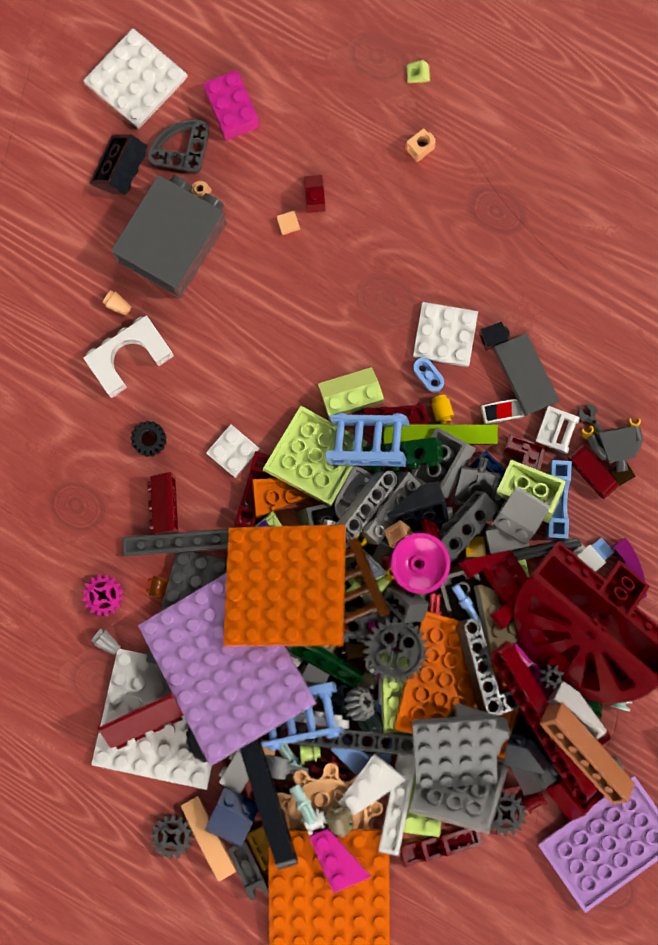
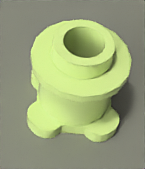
M299 745L301 765H304V761L317 762V758H321L320 747Z

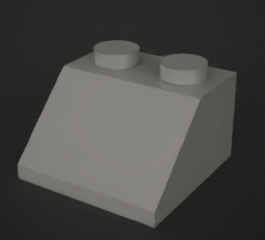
M516 486L500 508L492 524L527 544L545 518L550 506Z
M495 525L489 526L482 534L485 540L486 555L509 550L516 551L529 547V542L525 544Z

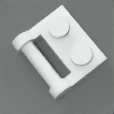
M548 406L535 442L558 452L568 454V445L575 425L578 424L580 418ZM565 419L569 422L562 442L559 444L556 441Z

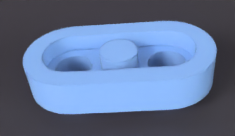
M419 358L416 360L413 366L415 375L428 391L432 393L439 392L444 386L442 375L429 359ZM420 366H425V367H426V371H424V372L420 371V370H419V367H420ZM431 381H436L438 385L432 386Z

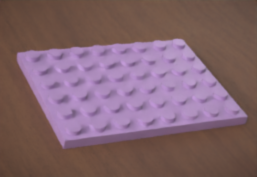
M227 573L138 625L209 765L217 763L316 704L285 646H223Z

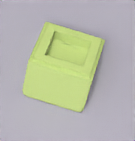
M424 60L407 64L408 83L430 81L429 64Z

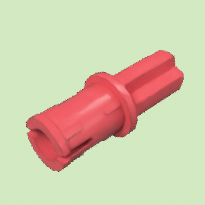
M432 591L430 593L429 608H427L426 612L437 615L442 614L440 609V592Z

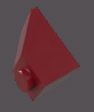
M322 175L304 176L307 213L326 211Z

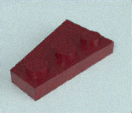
M423 405L363 408L365 415H393L399 413L407 416L409 424L430 423ZM370 426L371 431H372L373 436H374V427H375V426ZM382 426L381 442H383V426Z

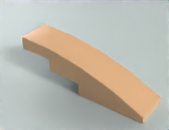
M197 796L181 805L186 819L217 880L221 881L237 872L222 839L205 831L210 816H208L200 797Z

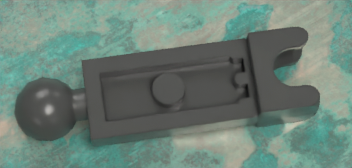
M244 840L241 847L231 843L233 846L228 848V852L244 884L249 899L251 901L255 899L254 889L257 887L261 888L264 894H267L269 887L247 841Z

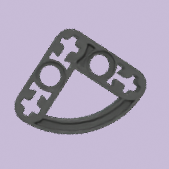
M185 120L163 130L150 148L148 158L151 165L156 168L187 174L199 173L202 169L209 138L208 124L202 120ZM200 127H203L205 131H202V132H201V139H200V138H198V136H199L198 130L200 129ZM185 131H191L186 154L161 149L173 136ZM196 143L202 145V149L198 152L192 150V146ZM160 155L161 159H158L157 162H155L153 157ZM193 156H195L196 165L198 166L191 168L189 164L193 163ZM174 157L180 159V163L176 166L170 164L171 159Z

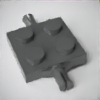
M480 458L478 468L461 467L453 504L463 506L475 491L485 492L494 501L500 474L485 470L488 462L487 458Z

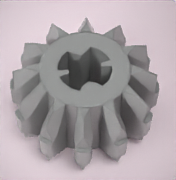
M356 687L346 693L347 697L344 699L346 706L344 708L348 710L347 716H351L352 721L362 722L374 716V710L377 709L374 705L376 700L373 699V693H369L368 688Z

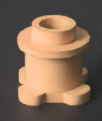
M197 181L192 185L191 193L202 199L205 193H211V188L206 182Z

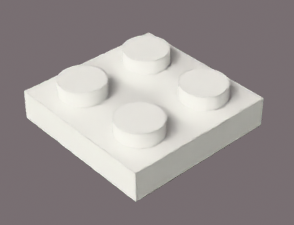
M230 425L206 454L236 478L253 459L255 451L259 452L260 448L234 426Z

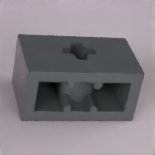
M399 584L387 585L384 600L387 607L404 623L424 621L429 603L419 594L409 592Z

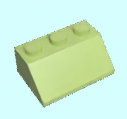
M372 367L318 383L329 420L330 415H336L337 413L350 414L363 410L366 407L383 404L384 402L378 379Z

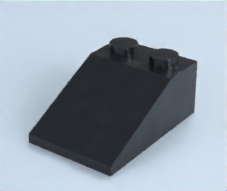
M439 482L420 486L387 513L389 526L401 520L412 528L413 532L423 529L421 524L423 518L435 523V525L449 522L446 501Z

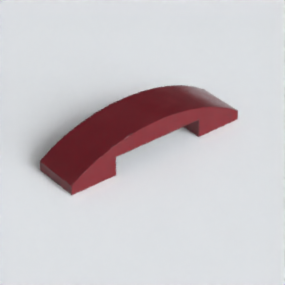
M255 451L234 525L254 527L256 519L252 480L269 478V473L263 471V468L271 455Z

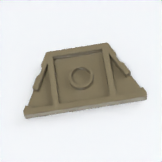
M478 585L474 586L483 634L491 660V653L504 641L514 644L519 638L515 628L514 615L505 629L499 630L490 615L503 604L495 590Z

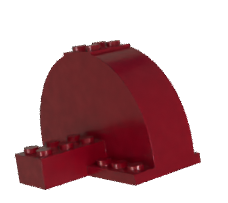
M558 541L523 584L515 601V628L520 643L532 663H536L540 670L545 668V664H549L551 668L553 665H557V671L564 673L561 675V681L578 691L584 699L601 703L631 702L650 694L658 688V624L637 607L650 586L620 560L602 578L570 549Z

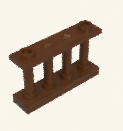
M356 537L349 540L351 547L345 551V560L351 557L353 559L356 558L358 565H356V568L345 572V581L360 575V577L363 576L365 583H363V586L344 594V603L366 593L371 595L373 601L370 602L371 604L344 616V632L346 633L350 631L347 623L371 612H378L381 616L390 613L362 544Z

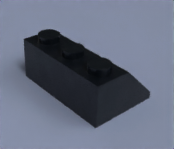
M112 134L89 184L114 195H126L131 188L133 178L138 173L141 161L146 156L148 146L132 134Z

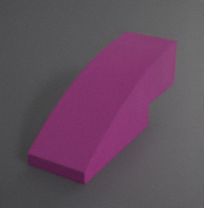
M626 538L621 539L611 547L614 555L645 582L640 561L633 547Z

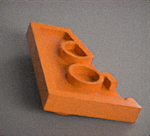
M278 478L252 480L255 519L311 497Z

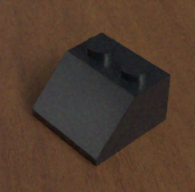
M515 724L507 742L504 765L544 775L550 758L531 727L524 724Z

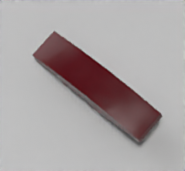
M462 828L440 834V837L432 836L400 846L399 854L403 867H408L423 861L428 862L443 856L448 857L481 846L483 843L480 832Z

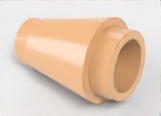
M110 290L103 300V303L106 305L105 307L127 316L132 308L116 291Z

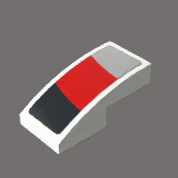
M517 399L480 406L484 425L524 417Z

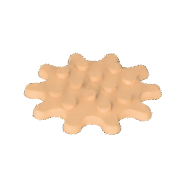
M328 763L324 767V773L321 778L313 779L305 770L300 769L294 773V781L297 785L302 786L308 800H311L312 803L310 805L313 811L316 812L315 810L319 809L320 812L323 811L327 814L332 806L339 804V801L358 775L349 782H343L338 776V766L334 763ZM277 793L282 809L285 812L288 829H307L302 819L303 815L300 810H297V804L292 794ZM375 801L356 815L352 814L354 821L352 829H370L368 822L372 817L382 813V804Z

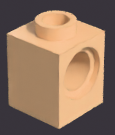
M423 128L406 142V150L418 162L434 150L435 137L431 132H427ZM424 142L426 146L421 147L417 143Z
M401 520L384 530L389 546L393 549L403 538L414 534L413 529Z

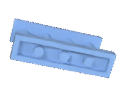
M345 413L330 415V420L333 425L337 426L335 448L332 451H326L325 458L329 465L406 467L405 455L399 449L401 427H409L407 416L399 413L393 415H347ZM344 426H356L354 447L351 451L342 450ZM363 426H375L373 448L370 452H363L361 450ZM382 426H394L392 450L389 452L380 451Z
M329 682L308 687L313 697L320 696L323 700L328 729L316 731L311 706L304 710L308 733L296 734L293 717L286 721L289 737L277 739L276 728L268 732L269 741L262 742V747L269 748V751L281 749L280 745L312 738L327 736V738L339 737V733L344 732V728L335 726L330 699L332 693L337 692L336 684Z

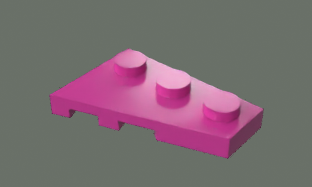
M328 827L309 836L333 893L371 877L369 872L359 864L358 860L350 854L343 843L331 833Z

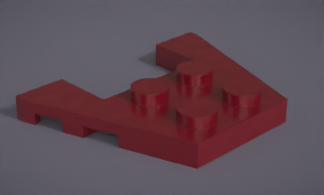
M512 550L460 562L459 565L468 579L474 577L480 571L484 572L503 604L490 616L499 630L505 629L514 615L517 595L528 579Z

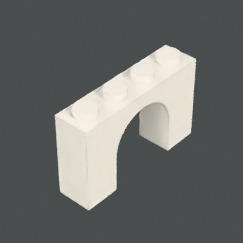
M147 315L137 318L133 325L128 328H122L118 331V335L113 338H107L100 347L89 350L86 356L83 357L111 398L127 388L114 367V357L121 347L127 344L143 346L158 366L174 356Z

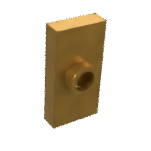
M261 825L249 831L246 837L264 871L269 868V842L264 826Z

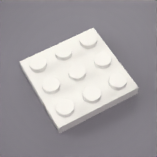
M422 302L413 358H427L433 362L469 367L478 311Z

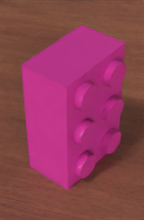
M238 70L203 83L205 94L225 141L260 127L259 119Z

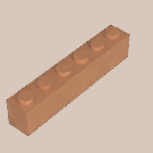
M563 702L547 706L540 725L612 805L629 802L634 786L632 779Z

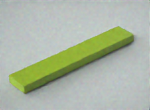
M409 424V427H401L400 442L431 438L436 427L468 444H498V425ZM383 426V444L392 443L394 426Z

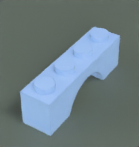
M552 460L548 463V474L566 481V484L550 523H546L545 539H568L567 497L571 481L572 461Z

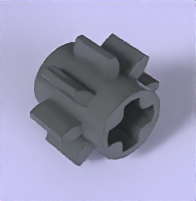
M545 664L543 670H538L540 677L537 680L544 682L542 687L548 688L550 685L551 688L556 689V684L563 683L561 675L564 673L557 671V665H553L551 668L549 664Z

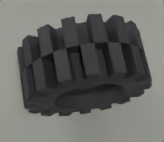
M146 421L145 423L140 422V425L134 427L135 430L131 432L132 437L130 436L131 444L139 454L153 457L155 454H160L161 450H164L167 437L159 424L153 421ZM146 432H153L156 436V441L151 446H146L142 443V436Z

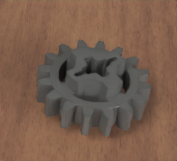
M503 791V796L499 798L496 816L490 829L494 830L496 828L497 835L501 831H503L506 837L509 831L515 835L516 828L520 831L522 830L519 826L520 823L526 824V821L522 819L527 816V813L522 811L526 806L519 804L522 800L521 798L514 799V793H511L508 797L507 792ZM505 800L511 801L507 805H502L499 803L500 801ZM499 808L508 811L511 820L503 816ZM518 809V818L516 820L515 811ZM503 823L511 824L509 827H501L500 825Z
M173 814L171 819H169L168 815H165L164 822L159 819L157 821L159 826L154 825L152 827L156 832L150 834L151 838H155L151 845L157 846L155 852L161 851L162 858L168 854L170 860L173 855L178 859L180 858V852L184 855L187 853L185 847L191 848L192 844L189 841L193 840L194 836L189 835L192 829L187 828L188 821L182 822L183 816L176 819V814ZM173 823V824H177V825H179V826H178V827H171V826L168 825V824ZM160 830L163 834V840L161 842L159 839ZM183 831L185 833L184 843L181 840V833ZM175 833V840H169L168 837L170 836V834ZM173 846L176 850H169L166 847Z

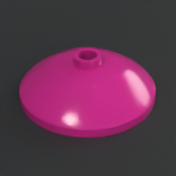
M425 533L409 535L403 538L393 550L391 556L392 574L397 583L409 592L417 594L432 592L445 582L449 574L450 557L444 544L432 535ZM416 560L420 562V566L418 568L414 565V562Z

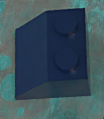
M224 788L205 831L241 847L258 812L256 802L228 788Z

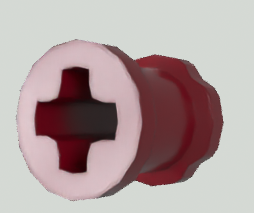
M540 791L526 798H521L529 814L542 804L544 806L547 805Z

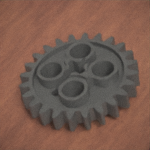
M396 617L392 619V623L385 619V625L378 622L379 629L372 627L371 630L374 634L366 635L370 642L363 643L368 646V649L363 650V653L369 655L364 661L371 662L367 668L374 667L373 675L380 673V680L386 676L387 683H390L392 678H394L396 684L399 683L400 678H402L403 682H407V676L414 679L413 672L420 674L421 672L418 667H425L422 659H428L423 654V652L429 650V648L423 647V644L428 642L427 640H421L424 633H417L419 626L411 628L412 622L404 624L400 620L397 623ZM385 633H390L393 636L391 644L384 642L383 636ZM401 633V637L397 649L400 650V653L396 654L394 668H391L390 666L394 656V652L391 651V648L396 646L397 634ZM405 637L410 638L413 642L410 649L405 648L403 645ZM382 652L386 653L389 657L386 664L379 661V655ZM401 657H405L408 660V666L404 669L398 664Z

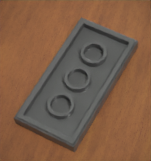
M528 334L493 348L525 416L560 401Z

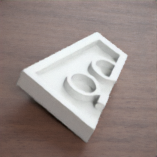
M374 754L341 798L339 804L344 808H349L351 813L356 815L407 778Z

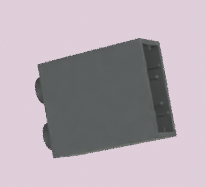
M158 175L111 252L116 261L181 298L227 224L224 211H222L224 204L216 197L207 193L204 194L202 199L190 193L192 186L179 176L173 175L169 181Z

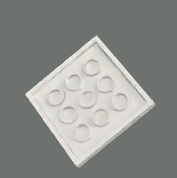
M132 29L83 81L139 130L188 76L135 29Z

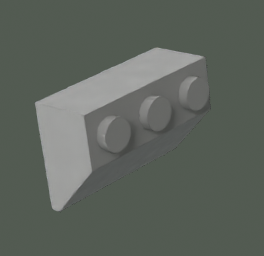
M436 427L431 438L437 437L442 439L443 463H437L436 467L419 465V469H414L411 474L423 486L427 483L438 481L444 497L449 498L458 482L461 467L467 466L476 448Z

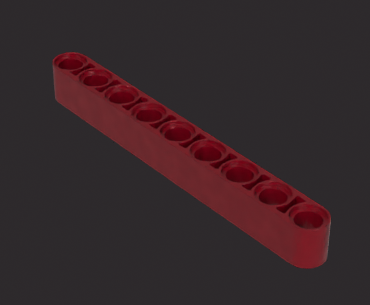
M504 641L490 655L493 664L575 800L582 804L587 803L597 792L598 788L540 725L545 710L550 704L516 647L511 642Z

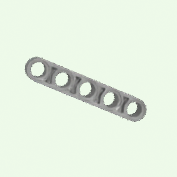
M376 471L336 523V525L346 526L345 549L350 546L349 540L358 536L396 485L397 477L394 472ZM350 521H352V527H351V528H349V523H350Z

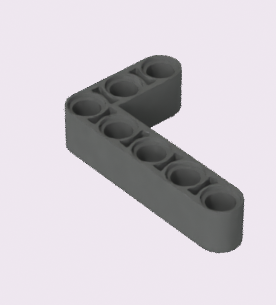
M476 619L461 620L457 625V632L478 710L497 716L520 708L509 689L501 692L498 690L480 622ZM468 624L471 625V632H470V633H469L468 630H467V625H468ZM474 643L476 644L477 648L475 652H473L472 646ZM479 662H480L481 665H482V669H481L480 672L478 671V668H477ZM484 682L487 684V689L485 691L483 690ZM507 696L509 697V704H508V705L506 704V698H507ZM489 702H491L492 709L490 711L488 709Z

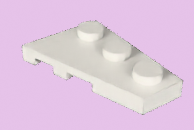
M303 711L294 716V720L306 723L305 712ZM314 711L315 725L327 726L325 713ZM333 714L335 726L348 729L349 721L342 720L341 715Z

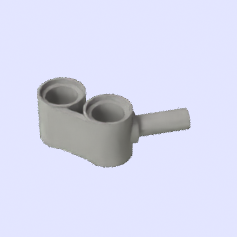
M265 755L272 778L286 779L288 773L294 774L300 769L308 773V768L289 765V759Z

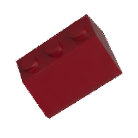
M171 472L150 476V481L147 482L148 493H151V500L148 501L149 512H152V519L149 520L150 531H153L154 535L179 533L176 477Z

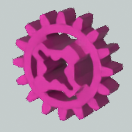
M98 575V580L92 577V583L85 584L88 589L82 590V593L86 594L82 601L88 602L85 608L91 607V614L97 611V616L101 617L103 612L105 616H109V611L115 614V608L122 607L119 602L125 601V598L121 597V594L125 593V591L119 589L122 583L116 584L117 578L114 577L110 580V575H106L103 579L102 575ZM100 583H107L104 587L99 588L96 586ZM114 589L116 592V599L113 597L112 593ZM97 591H99V592H104V593L106 592L105 595H106L107 598H109L110 600H108V599H101L102 596H101L100 593H98ZM91 593L94 594L95 600L93 602L91 599ZM107 603H108V604L111 605V606L108 607V608H104V609H101V608H100V607L103 606V604H107Z

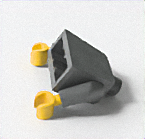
M630 418L627 426L595 432L596 435H594L593 426H589L590 433H586L584 428L582 429V436L587 439L592 450L606 462H615L616 472L628 470L626 459L635 458L643 443V435L639 427L641 423L640 418H637L636 424L632 423Z

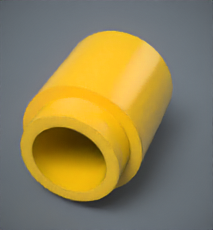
M446 395L432 398L431 406L436 422L441 424L451 422L454 413L449 398Z

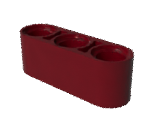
M581 445L567 457L568 461H572L571 465L602 499L608 497L619 487L617 481L584 445Z

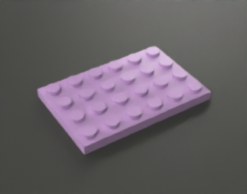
M634 775L630 777L634 782L629 802L612 805L603 796L585 816L568 821L537 844L585 913L658 861V808Z

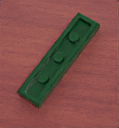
M320 646L286 647L287 651L352 688L357 685L364 675V671Z

